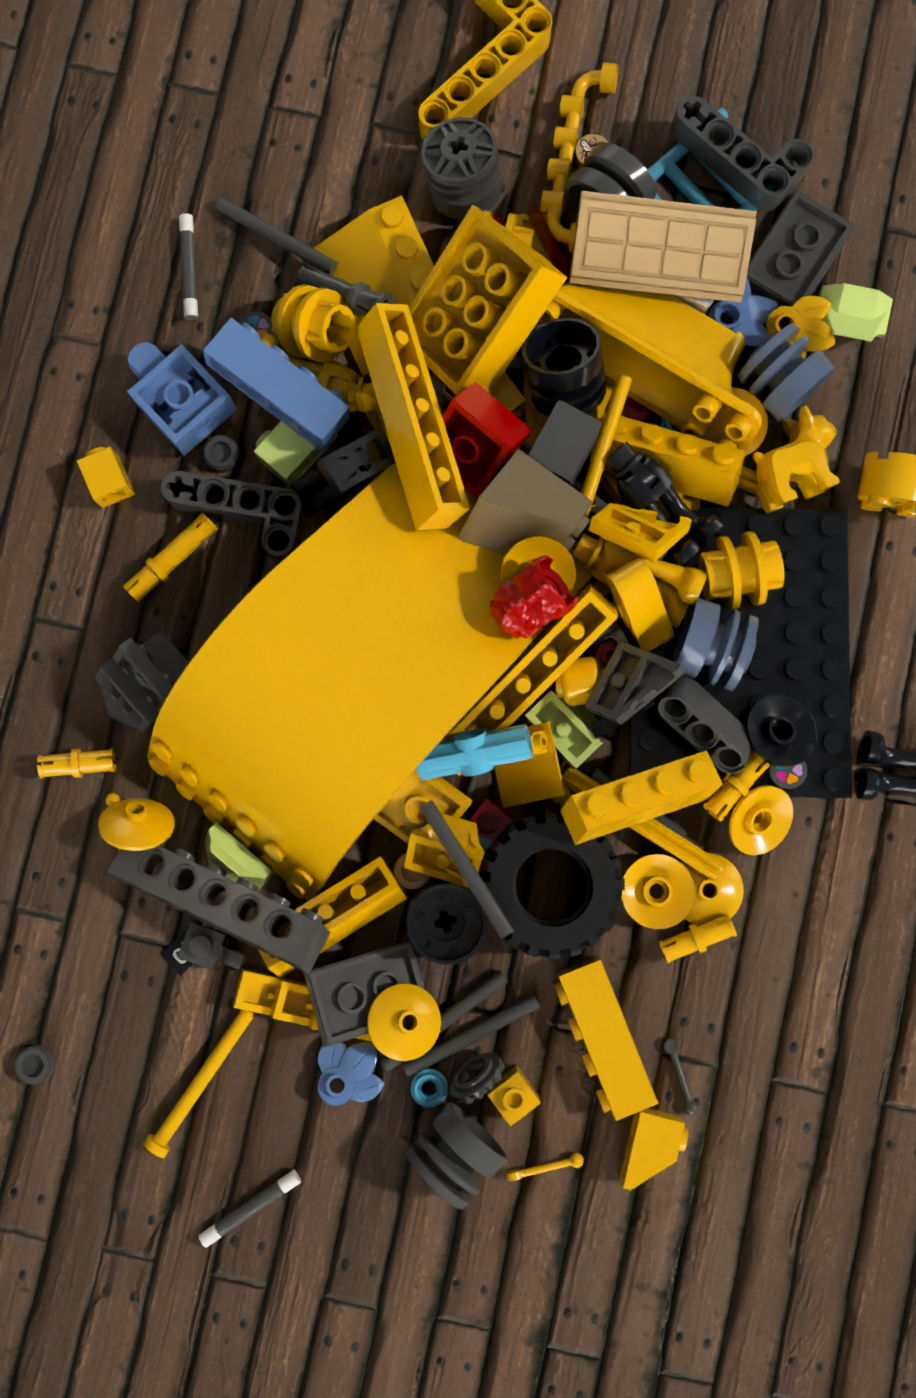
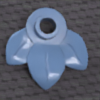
M746 278L742 302L721 300V302L713 306L709 317L735 333L741 332L745 338L746 347H758L770 337V334L763 325L766 324L769 314L776 309L777 302L766 297L751 295L750 283ZM728 316L732 323L724 324L721 322L720 317Z
M344 1042L328 1047H323L322 1045L317 1058L322 1072L318 1080L317 1089L320 1098L325 1103L332 1106H340L347 1103L350 1099L366 1102L375 1098L380 1093L385 1084L378 1076L372 1074L377 1062V1049L372 1042H360L351 1045L349 1048L346 1047ZM333 1079H340L343 1082L344 1088L341 1093L336 1094L330 1090V1082Z

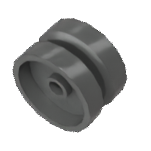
M601 142L592 149L584 159L583 167L575 170L564 186L566 199L577 215L581 191L655 199L657 193L655 182L642 163L624 148L606 142Z

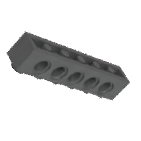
M165 842L157 847L141 851L120 849L107 872L121 882L307 974L310 973L330 935V932L321 924L323 918L313 911L303 908L300 913L288 908L291 903L285 898L270 892L267 898L257 893L259 887L248 880L238 877L237 881L234 882L225 877L227 874L225 870L210 862H207L205 867L194 863L196 857L181 848L176 847L174 853L163 848L166 844ZM163 862L160 872L152 875L154 867ZM190 877H195L192 886L183 890L185 881ZM226 891L224 901L214 906L215 897L219 893ZM258 907L256 917L250 921H245L248 910ZM291 922L290 931L283 937H277L278 928L283 923Z

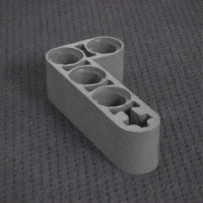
M696 95L685 96L680 100L671 125L672 135L678 142L761 211H771L778 207L801 182L813 160L814 153L812 147L802 139L790 140L772 158L708 102ZM710 140H718L723 145H715ZM787 160H794L799 166H793ZM736 162H744L749 168H742ZM763 185L773 186L776 192L767 190Z
M173 471L163 478L161 483L162 494L176 510L194 514L203 512L206 516L264 525L262 545L269 557L277 563H281L300 545L305 509L299 496L292 490L183 471ZM185 486L189 492H180L179 497L174 494L175 491H181L182 487ZM212 492H224L221 502L217 504L208 503V498ZM251 496L260 498V503L255 509H243V504L247 498ZM292 502L296 505L295 511L291 515L281 516L278 514L282 504ZM278 537L289 539L288 547L283 551L272 550V543Z

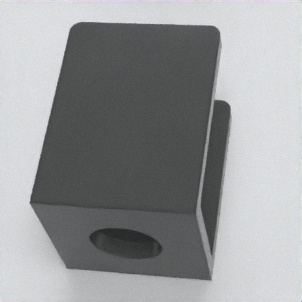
M557 401L528 456L572 487L599 437L601 421L563 401Z

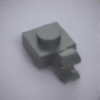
M191 921L177 957L210 970L215 968L217 960L230 967L240 969V967H243L248 953L224 945L227 937L226 933Z

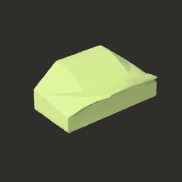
M846 283L822 286L819 291V297L831 302V306L822 320L831 328L832 334L869 342L875 337H884L889 321L892 298L880 290Z
M552 690L524 716L531 726L550 722L556 752L575 769L603 744L599 738H595L589 728L590 725L598 721L594 713L590 712L585 705H567L564 698H558L557 694Z
M217 822L208 830L205 839L208 862L227 872L226 878L236 882L238 877H241L258 886V890H260L270 879L272 870Z

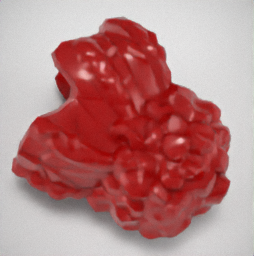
M548 555L532 560V562L528 563L526 567L516 574L512 582L502 583L499 586V591L494 593V599L490 601L491 615L496 619L501 631L506 635L510 633L517 639L519 637L526 639L535 635L539 629H542V625L548 624L552 619L565 616L576 607L579 601L578 595L571 596L569 594L568 586L561 576L551 569L550 565L553 559Z

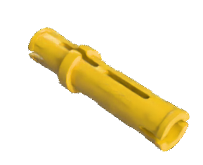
M203 512L153 559L149 557L145 560L146 565L126 584L122 585L138 603L161 581L165 583L170 578L168 575L218 530L209 518H206L207 516Z

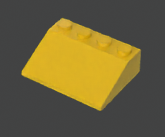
M402 195L367 210L313 248L338 263L335 273L332 274L333 276L351 284L360 282L368 284L372 291L380 294L383 292L389 293L394 296L396 304H406L410 306L434 267ZM354 315L356 316L355 327L358 326L365 315ZM355 329L354 338L349 348L362 377L367 378L370 377L358 333Z
M474 205L469 209L409 306L427 367L456 396L475 382L490 394L567 279L563 273L542 255Z

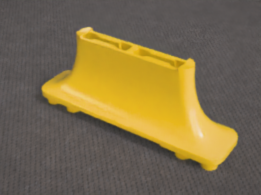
M573 283L561 286L533 330L550 320L566 317L581 319L593 325L600 335L604 374L607 384L614 387L618 375H626L632 379L627 396L661 417L668 419L671 425L681 430V433L745 451L748 449L761 428L762 418L758 410L733 395L731 383L734 367L745 346V338L741 332H733L670 294Z

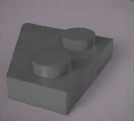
M619 641L585 707L594 714L622 725L680 678L686 669L680 663Z

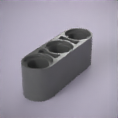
M682 675L667 687L658 704L660 716L699 752L707 750L714 766L728 774L742 772L753 748L749 742L746 727L694 679Z

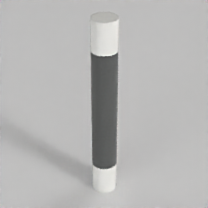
M191 214L179 215L184 319L196 320L198 319L193 216Z
M293 1169L200 1233L198 1236L201 1244L205 1248L209 1247L302 1182L298 1173Z

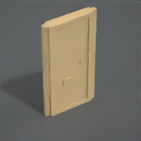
M581 191L569 283L741 303L746 284L757 211Z

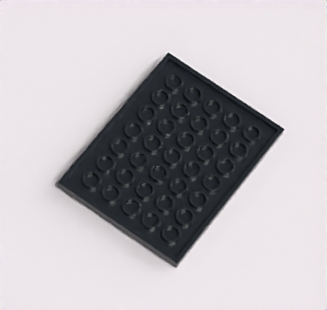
M698 508L693 512L698 516L716 514L724 522V525L712 537L701 543L700 550L681 566L698 569V555L703 552L714 551L715 541L718 536H728L733 546L738 547L740 546L741 535L748 531L756 533L760 543L776 541L784 564V584L782 588L769 590L766 602L758 606L751 603L747 594L741 595L740 607L735 609L741 612L738 628L747 614L759 618L754 654L748 669L742 675L736 688L733 691L722 688L723 672L715 685L708 684L709 666L703 665L694 680L745 727L747 716L753 705L766 696L780 694L799 701L807 708L814 719L817 729V742L813 753L805 760L808 770L805 781L796 788L782 790L790 798H852L847 509H779L770 513H766L763 508ZM673 518L669 519L671 523H676ZM665 556V558L662 560V561H665V562H669V561L667 560V557H666V556ZM701 591L699 598L705 599ZM722 599L711 600V602L721 605L719 622L724 623L732 610L726 608ZM690 604L680 625L677 628L672 627L675 638L652 650L651 653L672 660L676 642ZM659 702L629 720V776L700 753L660 716L658 711ZM773 730L774 735L780 739L779 733ZM715 767L722 783H724L722 779L727 773ZM767 769L754 782L749 791L764 785L775 786L768 777Z

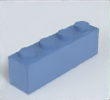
M230 318L203 350L206 365L323 452L349 420L350 407L347 405L346 398L334 389L328 391L320 385L318 378L305 367L299 369L289 361L288 355L276 345L270 347L260 340L258 332L249 324L242 323L240 325Z

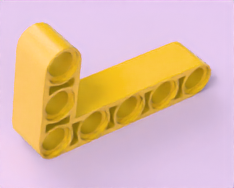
M474 0L502 31L420 105L418 111L419 131L423 141L431 129L439 125L429 124L428 121L436 119L442 123L457 117L472 118L548 49L551 38L552 16L538 0ZM537 29L541 32H532L530 30ZM506 52H514V53H516V54H515V55H507V54H505V53H506ZM482 74H488V75H490L491 77H490V78H481L480 75H482ZM464 97L466 100L455 101L454 98Z

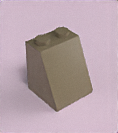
M518 449L481 494L458 538L465 543L506 554L519 541L529 537L542 536L558 541L569 551L576 542V538L579 537L591 520L585 514L593 504V501Z

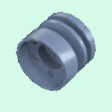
M795 323L787 325L760 344L749 356L747 363L737 375V379L742 385L758 376L749 388V392L752 395L761 392L766 387L771 390L764 400L763 406L778 423L804 403L836 370V366L821 350L811 354L806 359L801 356L810 342L807 336L802 337L793 345L790 344L800 331V328Z
M698 597L696 602L690 605L676 642L672 661L680 663L686 669L683 675L693 679L699 674L703 665L709 666L707 682L711 685H715L723 672L722 688L733 691L742 675L748 669L753 657L757 641L756 634L759 618L747 614L738 628L741 612L733 609L725 622L721 623L719 622L721 605Z

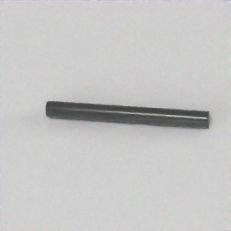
M223 197L217 200L215 205L217 211L331 275L335 273L338 263L229 200Z
M433 800L420 807L421 812L500 938L503 939L514 932L511 924Z
M498 970L441 1013L440 1033L508 983L503 973ZM386 1056L380 1059L383 1067L388 1072L403 1062Z
M530 995L440 1043L423 1056L403 1063L402 1066L406 1075L409 1078L540 1008V1005L535 995Z

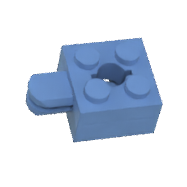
M148 342L140 343L130 351L128 356L129 367L140 381L129 389L127 393L183 456L189 453L237 410L230 395L182 344L167 357L155 345Z

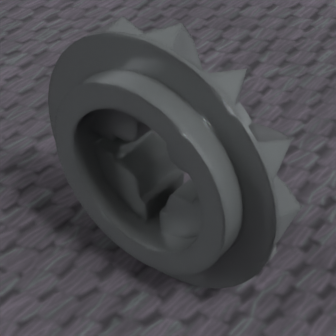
M488 1052L476 1055L458 1069L450 1085V1094L458 1103L465 1102L470 1104L476 1098L482 1099L486 1092L493 1091V1085L502 1079L501 1073L505 1068L498 1054Z

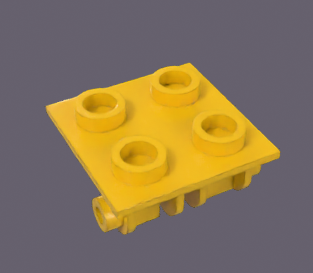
M550 722L527 727L532 740L533 758L494 767L503 808L566 795Z

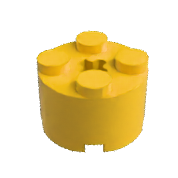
M878 452L867 453L865 455L857 497L861 501L860 508L877 512L882 511L883 507L897 508L896 515L916 518V455L889 452L887 459H877Z

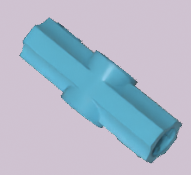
M526 724L488 732L485 729H472L455 735L453 739L441 741L416 768L417 773L422 781L462 773L463 776H476L489 772L496 765L533 758L530 732Z

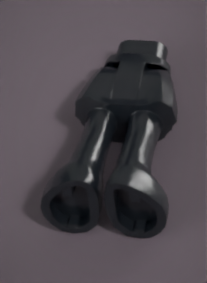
M627 441L606 459V462L616 472L613 478L617 481V489L625 506L633 509L656 511V520L670 522L655 502L658 499L676 523L679 522L680 516L692 520L689 532L668 550L669 552L666 554L669 563L679 566L686 563L700 550V544L712 537L724 525V522L716 514L698 516L691 511L672 485L673 476L668 470L652 457L644 455L642 451L636 453Z
M866 731L857 749L856 762L870 766L879 765L916 770V752L885 746L882 734ZM859 767L854 774L856 798L866 801L873 800L879 792H900L916 795V777L889 774L873 768Z

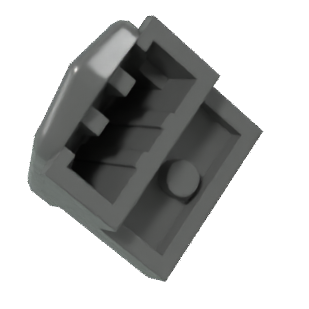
M157 633L141 645H137L132 638H129L119 645L113 658L103 664L95 676L96 681L100 684V691L108 716L130 727L137 728L141 733H144L155 723L167 696L189 664L165 634Z

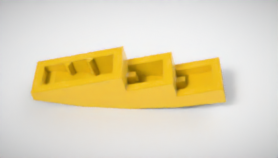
M241 969L232 1003L234 1008L270 1015L273 1019L306 1025L313 1030L319 1031L306 983ZM369 1033L355 1037L356 1039L371 1041Z

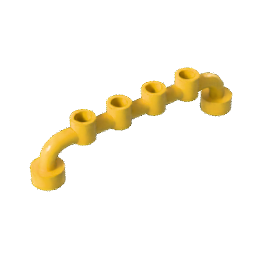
M604 62L601 70H593L581 75L575 81L571 95H562L560 117L566 118L565 127L556 126L553 145L554 149H560L558 159H549L547 180L554 181L552 191L544 190L542 193L541 212L547 213V224L550 228L548 231H551L549 233H552L558 242L569 244V252H573L576 223H572L571 229L564 228L561 225V215H563L566 196L564 186L571 177L572 159L578 141L579 123L584 111L585 93L589 87L600 85V93L615 94L618 81L617 63Z

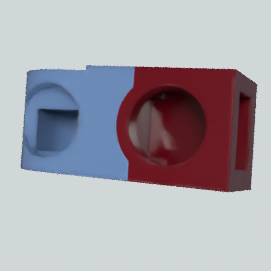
M488 797L469 821L477 824L479 843L484 851L490 847L512 822L514 816L491 797Z

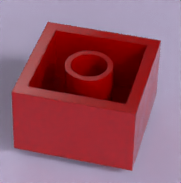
M476 382L455 396L442 416L463 486L477 499H479L518 449L521 450L533 431Z

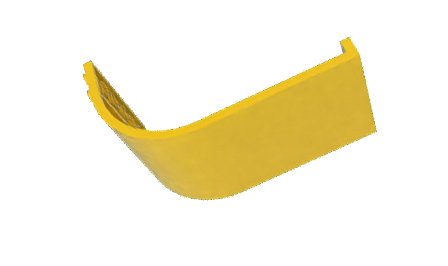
M396 463L388 467L278 564L217 627L185 668L167 696L155 721L147 754L149 765L157 774L169 777L176 784L178 792L187 800L193 799L197 802L211 822L214 824L217 822L224 826L236 840L252 851L259 860L272 870L271 874L276 873L286 882L287 889L294 896L300 899L304 898L307 901L313 899L320 892L349 848L422 761L554 620L552 619L548 624L542 625V629H539L535 635L526 639L522 637L517 639L510 633L507 635L503 633L496 619L491 615L490 601L494 599V593L499 591V586L501 585L500 568L506 554L465 543L458 538L478 499L464 488L470 510L448 529L415 530ZM576 540L574 545L569 550L571 556L578 543V540ZM572 557L576 568V581L570 595L574 596L595 577L590 573V569L584 568L585 562Z

